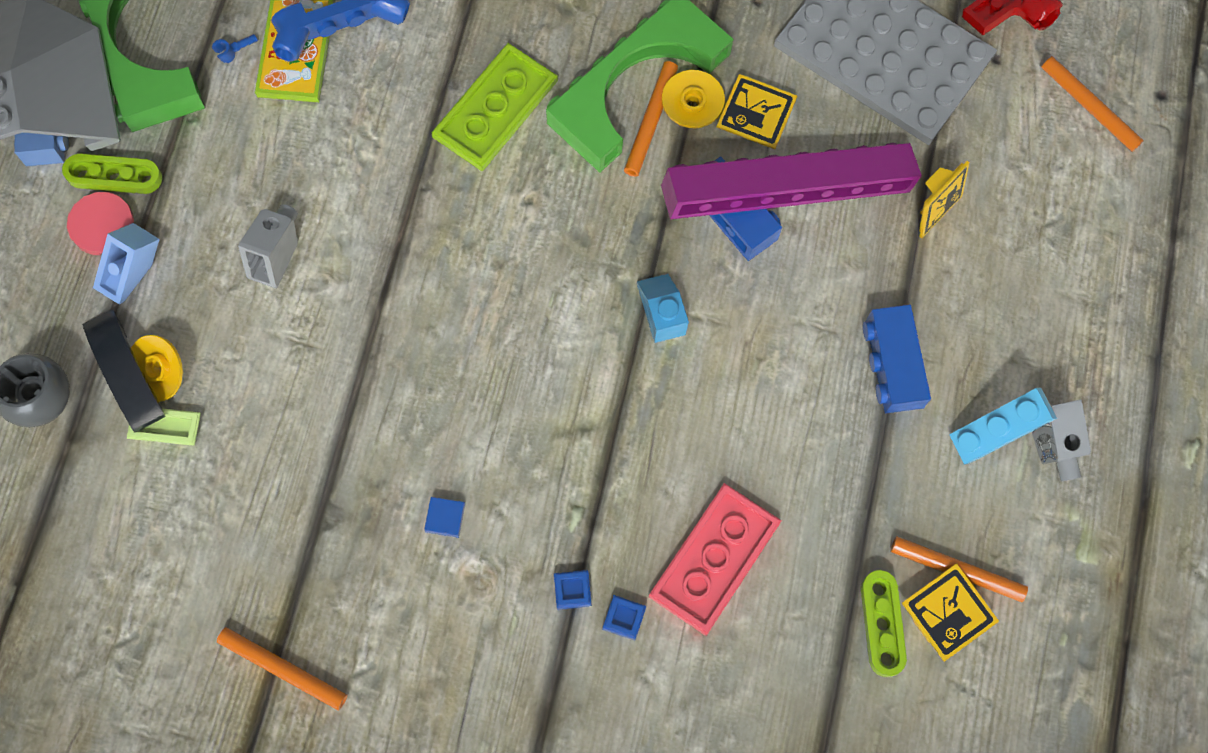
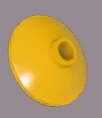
M686 70L677 73L668 80L662 93V105L668 117L678 125L687 128H701L710 125L721 115L725 104V94L721 84L712 75L699 70ZM693 101L696 102L698 106H689L687 103Z
M147 335L139 338L132 345L131 349L158 401H166L176 394L181 385L183 377L181 358L173 344L164 337Z

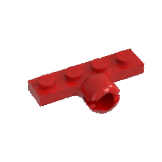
M976 0L963 9L962 18L982 35H985L1014 15L1020 16L1035 30L1041 31L1047 29L1056 21L1061 14L1060 9L1063 3L1061 0Z

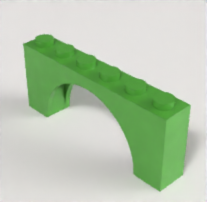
M79 0L85 17H90L92 25L100 29L112 96H116L118 102L114 104L115 113L120 123L126 122L131 132H135L205 109L197 83L189 67L175 70L150 69L130 61L120 53L116 43V28L120 14L129 0Z
M664 0L653 16L641 20L635 31L628 38L626 36L622 37L616 43L611 53L606 57L601 56L598 58L586 75L578 76L571 83L569 90L562 96H555L549 102L546 109L547 125L600 173L622 153L623 138L612 126L605 108V99L614 81L631 66L654 58L681 59L697 65L710 74L730 56L734 39L690 0Z

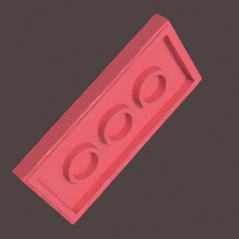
M724 483L648 597L707 636L782 520Z

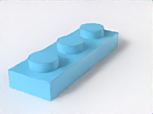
M1035 388L949 435L965 465L1057 419L1042 388Z

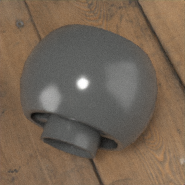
M24 353L13 356L0 365V416L6 421L20 427H39L52 422L64 411L69 400L70 384L64 370L54 360L41 354Z

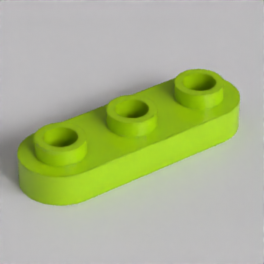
M75 154L67 158L62 166V173L71 186L79 189L149 194L156 191L162 183L161 171L153 161L148 159ZM87 171L83 177H78L80 172ZM113 174H119L116 179L110 180ZM151 176L150 180L142 182L144 177Z
M876 570L868 574L861 584L870 666L876 674L882 677H893L902 672L907 662L898 584L890 573ZM874 584L882 586L883 595L879 596L873 592L872 587ZM882 618L887 622L888 627L886 630H880L877 627V619ZM883 653L890 655L892 659L890 666H886L881 662V655Z

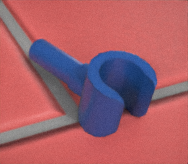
M255 34L231 44L224 39H219L212 44V49L216 53L224 51L217 57L224 63H230L235 58V52L258 40Z

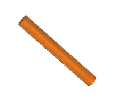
M1053 56L1041 66L1048 75L1131 152L1143 143L1144 140Z
M665 61L624 168V172L630 176H639L663 111V89L668 80L676 75L678 65L674 62Z
M898 536L893 541L890 552L941 572H945L957 563L972 584L1019 602H1023L1028 592V586Z
M227 627L220 632L217 638L218 644L338 711L343 707L348 697L344 692Z

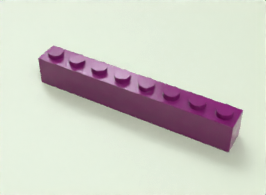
M892 142L875 147L863 145L846 150L834 148L825 152H799L788 156L769 155L765 158L750 160L748 158H739L735 161L721 163L709 161L701 165L692 166L679 164L667 169L661 188L671 220L910 193L922 174L911 143L897 144Z

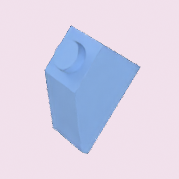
M134 223L108 233L93 288L117 304L123 303L151 268L159 239Z

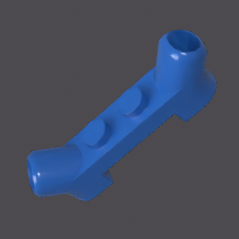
M342 0L307 13L301 2L285 7L275 13L271 19L278 33L272 45L273 50L280 59L292 62L299 59L306 41L320 36L328 37L337 30L348 26L357 27L364 23L365 20L379 17L399 25L406 18L410 1Z

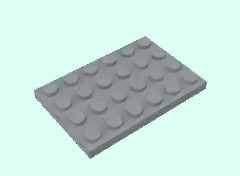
M806 0L774 43V47L927 145L931 144L997 52V49L918 0Z

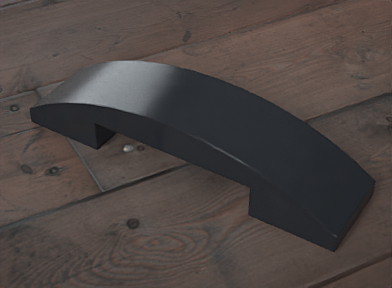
M112 309L83 323L85 335L99 368L134 433L166 417L153 389L149 386L136 360L116 312Z

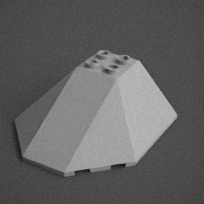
M5 0L0 2V140L22 132L84 138L85 146L91 151L120 142L121 139L100 29L44 0Z

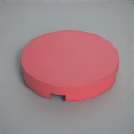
M95 192L84 196L74 204L68 214L67 230L71 240L82 251L91 255H101L107 234L134 223V215L129 205L120 196L110 192Z

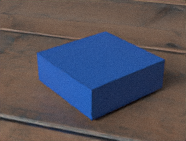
M431 497L424 528L425 533L459 538L465 502Z
M588 570L554 573L557 610L592 606Z
M613 595L602 630L635 641L647 606Z

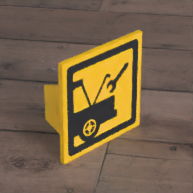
M739 74L716 127L776 149L798 96Z
M966 161L964 164L961 163L954 171L940 167L925 182L932 194L925 200L923 209L920 212L922 215L919 229L920 238H923L962 197L969 161Z
M957 563L902 602V605L913 618L915 625L944 662L999 622Z

